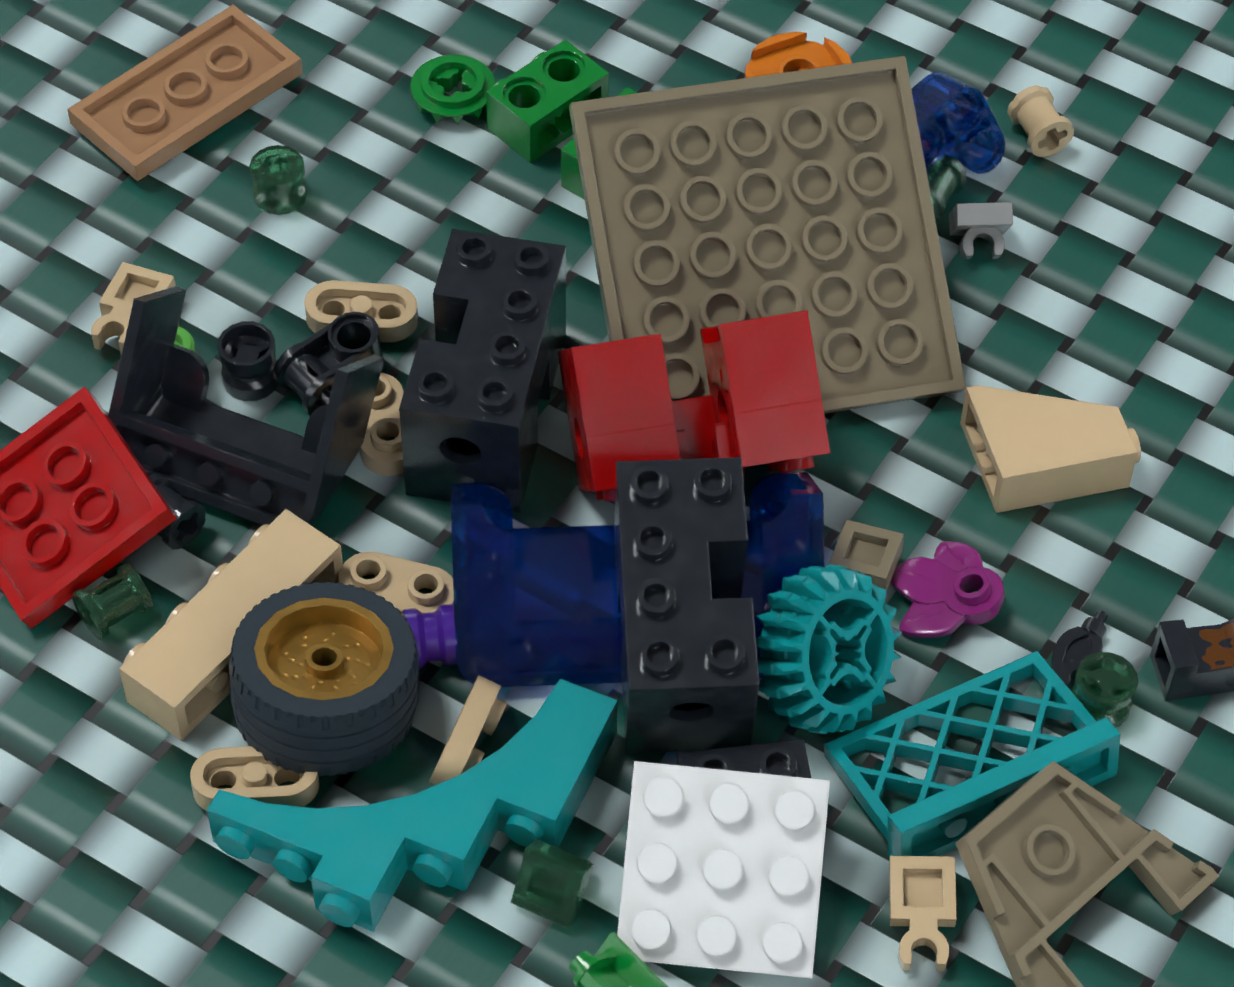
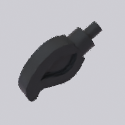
M1098 610L1094 618H1086L1081 627L1077 626L1067 630L1060 636L1054 647L1050 667L1068 688L1072 679L1091 673L1100 663L1103 650L1102 638L1107 631L1104 623L1108 615L1104 611Z

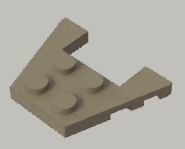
M1054 761L1043 767L955 843L1016 987H1084L1047 943V938L1127 866L1131 868L1170 916L1182 911L1213 883L1219 875L1203 861L1200 860L1194 863L1173 849L1172 845L1174 842L1157 830L1153 829L1148 832L1119 812L1121 806Z

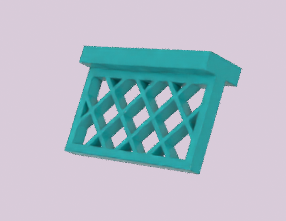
M1036 651L824 744V756L888 841L889 858L890 856H940L957 848L955 843L1052 761L1090 786H1094L1117 775L1121 734L1107 717L1096 721L1039 652ZM1031 676L1044 689L1042 699L1008 693L1012 684ZM969 703L994 707L989 723L957 717V710ZM1003 709L1037 716L1033 731L998 725ZM1046 718L1073 723L1078 729L1062 738L1042 734ZM917 726L940 730L935 747L902 740L904 733ZM950 733L984 739L979 756L945 749ZM993 741L1027 748L1026 754L1008 762L988 758ZM863 750L886 754L881 771L855 766L849 759V756ZM896 757L930 763L925 779L922 780L891 773ZM940 765L973 772L972 778L955 786L934 782ZM885 789L919 796L917 803L892 814L882 803Z

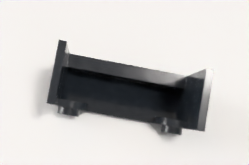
M175 286L134 298L108 417L148 476L154 473H162L171 481L172 490L177 494L262 525H270L285 509L308 524H313L321 515L364 442L384 358L373 354L337 369L329 403L317 408L311 414L307 422L305 434L301 436L205 402L210 379L206 363L196 352L174 344L186 289Z

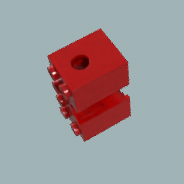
M808 310L701 328L700 334L710 395L671 400L661 333L557 351L579 490L595 492L596 500H615L616 461L741 457L742 471L745 476V467L766 463L768 472H788L815 467L813 456L830 453Z

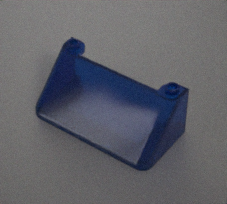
M808 472L766 475L755 484L750 493L749 521H746L748 544L741 598H753L756 638L761 636L763 625L757 618V615L770 612L771 607L767 594L782 591L783 577L798 575L801 568H808L810 566L825 567L823 492ZM453 483L450 506L455 640H457L455 646L458 669L464 678L474 684L478 675L501 685V687L556 685L560 679L573 684L622 683L621 613H618L614 525L513 528L511 502L502 489L487 483ZM756 646L758 659L760 657V648ZM758 671L759 678H762L763 674Z

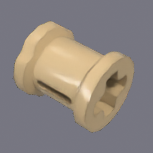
M1034 85L1022 90L1015 96L1014 100L1008 105L1007 114L1014 124L1021 125L1028 136L1027 145L1031 152L1038 157H1047L1059 152L1071 141L1074 135V128L1069 119L1060 116L1054 108V98L1049 89Z

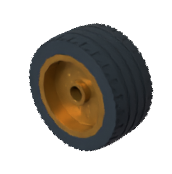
M314 582V584L296 585L289 589L280 590L279 593L271 594L269 598L261 600L260 604H256L245 615V618L240 621V625L235 631L229 660L232 710L238 730L242 734L244 741H247L248 746H252L257 752L260 751L267 762L270 761L277 767L280 766L284 770H292L298 774L305 773V771L318 772V776L347 774V772H356L361 768L365 769L373 763L380 762V759L386 758L391 751L393 752L397 749V745H400L404 740V736L406 737L414 720L419 693V657L416 641L406 617L381 595L378 596L375 592L367 591L362 587L358 588L355 585H344L338 582Z

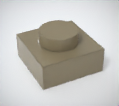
M846 520L828 564L846 566L847 570L860 571L864 575L871 576L872 584H876L877 587L887 591L903 551L904 534Z

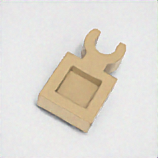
M122 262L99 301L101 317L94 322L91 328L94 348L101 350L108 338L120 336L118 343L122 355L134 298L175 287L174 276Z
M890 856V926H909V931L905 933L900 941L898 952L899 965L902 971H910L912 950L918 946H928L936 955V971H944L949 957V945L945 936L938 931V927H955L956 925L955 857Z

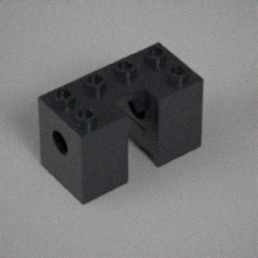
M452 229L433 292L435 341L419 339L399 407L405 493L410 496L520 513L538 446V399H550L559 364L557 351L563 349L566 337V246Z
M741 457L616 461L614 548L618 613H621L622 624L621 678L625 753L699 751L751 745L759 691L753 598H741L748 544Z

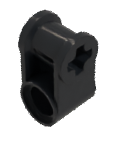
M349 312L338 316L332 323L302 343L287 349L276 361L273 368L274 380L283 388H291L302 399L303 409L311 416L317 408L329 403L337 369L373 354L383 357L378 324L374 318L366 313ZM383 361L381 373H382L383 370H384V361Z

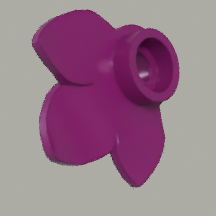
M941 542L936 548L934 559L918 557L902 562L896 567L890 581L896 591L913 602L899 626L901 634L910 637L937 638L951 634L963 622L971 625L986 623L998 614L1005 598L1004 585L999 575L983 567L980 554L974 548L960 542Z

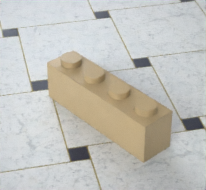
M287 509L270 525H262L252 535L248 546L230 563L220 565L210 576L207 585L188 603L179 604L169 615L166 624L146 643L136 645L128 653L123 665L119 668L127 703L182 741L230 694L229 660L233 637L237 627L240 625V621L245 618V615L256 604H260L261 600L269 598L271 594L279 593L280 590L289 589L296 585L301 586L305 583H339V572L343 567L341 545Z

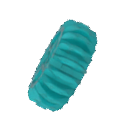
M828 564L826 567L810 566L808 568H801L798 575L783 577L782 591L767 594L771 607L770 612L757 615V618L763 625L761 636L756 638V646L760 648V657L757 659L758 671L763 674L759 682V691L769 697L767 709L776 712L777 715H781L783 722L790 723L795 728L806 729L808 732L827 734V732L835 733L836 731L854 730L856 722L871 720L872 706L886 703L883 692L884 685L896 682L890 670L892 661L902 658L894 651V640L902 632L891 626L890 623L897 609L884 603L886 590L877 587L876 584H872L871 576L864 575L860 571L847 570L846 566Z

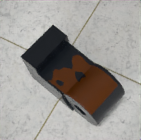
M1184 619L1159 622L1150 658L1165 701L1234 691V619L1222 624L1191 628L1186 627Z

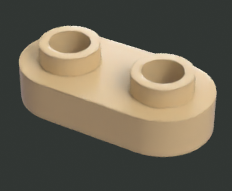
M338 280L325 281L311 288L304 301L306 321L314 333L332 323L338 316L349 312L366 313L374 318L379 327L381 342L401 341L410 336L418 325L416 298L408 289L398 285Z
M380 373L375 395L379 396L374 398L364 442L359 452L364 465L370 471L383 476H394L404 473L399 413L404 391L396 378L385 373ZM390 437H395L394 440L385 441V439H389Z
M362 552L350 557L343 564L339 572V583L355 585V587H362L367 591H373L378 596L381 595L386 601H390L395 608H398L402 615H404L403 609L417 608L422 613L435 612L440 605L453 604L454 614L457 609L455 581L449 573L438 567L378 552ZM367 575H375V576H376V577L373 578V579H363V578H361V577L367 576ZM422 588L434 590L432 593L422 594L418 592V590Z
M478 675L429 780L430 783L434 785L440 784L463 774L481 762L485 752L475 748L474 745L480 732L492 736L502 716L507 702L497 698L501 685Z
M252 746L210 750L202 754L194 762L190 772L193 797L196 803L206 811L219 790L217 788L222 785H231L233 787L220 790L257 801L304 807L309 804L319 790L318 772L305 771V773L298 774L292 770H284L283 767H277L272 762L264 760L260 751L257 752ZM287 781L295 782L292 785L279 786Z

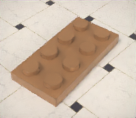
M231 5L68 108L70 124L135 180L139 181L303 74L302 61L299 56L235 5Z

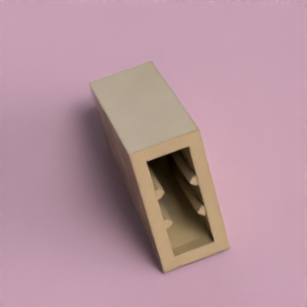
M979 385L966 387L960 424L995 513L1129 488L1134 465L1141 458V447L1136 431L1133 428L1127 429L1118 407Z

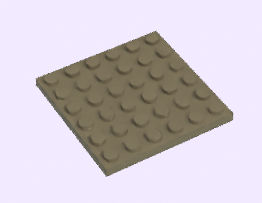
M905 56L571 102L569 112L609 342L661 333L672 401L710 395L700 334L701 328L808 310L824 414L959 393L966 389Z

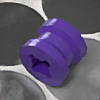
M453 604L440 605L435 612L422 613L417 608L403 609L407 623H410L414 633L419 657V669H422L430 661H441L446 666L459 665Z

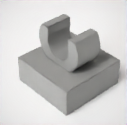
M1012 202L956 204L949 213L950 236L964 235L959 244V251L963 260L971 259L973 256V240L978 237L989 241L992 259H998L1002 255L1005 247L1002 234H1005L1013 225Z

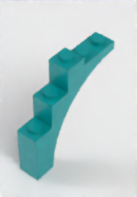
M560 679L537 714L495 753L463 774L419 793L370 805L330 808L298 807L264 803L219 789L207 808L213 842L232 857L238 859L252 857L272 865L281 875L292 881L301 883L307 880L311 881L315 909L320 910L324 917L343 927H351L355 924L374 932L407 869L413 871L418 878L436 887L449 885L466 892L497 831L504 832L512 841L521 846L529 848L539 846L556 853L617 734L618 700Z

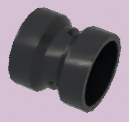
M242 321L230 325L221 333L217 345L219 360L222 364L221 375L225 390L233 398L242 401L264 399L272 394L278 386V383L273 378V368L276 364L275 338L271 330L263 324L254 321Z

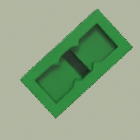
M565 39L547 52L538 54L529 64L509 77L500 79L491 89L486 91L487 129L529 163H532L573 135L569 112L571 102L609 97V73Z

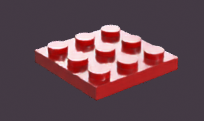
M85 386L0 450V588L20 620L31 629L177 519L96 397Z

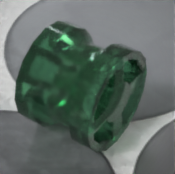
M274 145L259 150L252 157L249 165L251 179L254 182L252 189L256 205L261 210L276 215L289 214L299 209L307 198V186L303 178L305 174L303 157L297 150L289 146Z
M1098 652L1087 656L1080 663L1076 672L1072 693L1096 721L1107 717L1112 725L1117 728L1128 719L1133 704L1132 700L1139 684L1138 674L1133 665L1123 656L1111 652Z

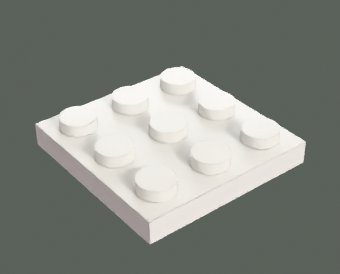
M634 761L617 936L644 962L812 978L830 780Z

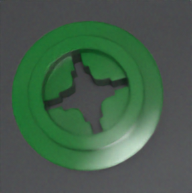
M464 55L439 56L425 62L415 71L410 85L411 99L416 101L419 113H431L436 123L445 117H453L456 123L459 124L464 115L479 119L482 108L487 107L486 91L493 87L495 79L485 64L472 57ZM462 82V92L456 91L452 96H445L444 91L450 92Z

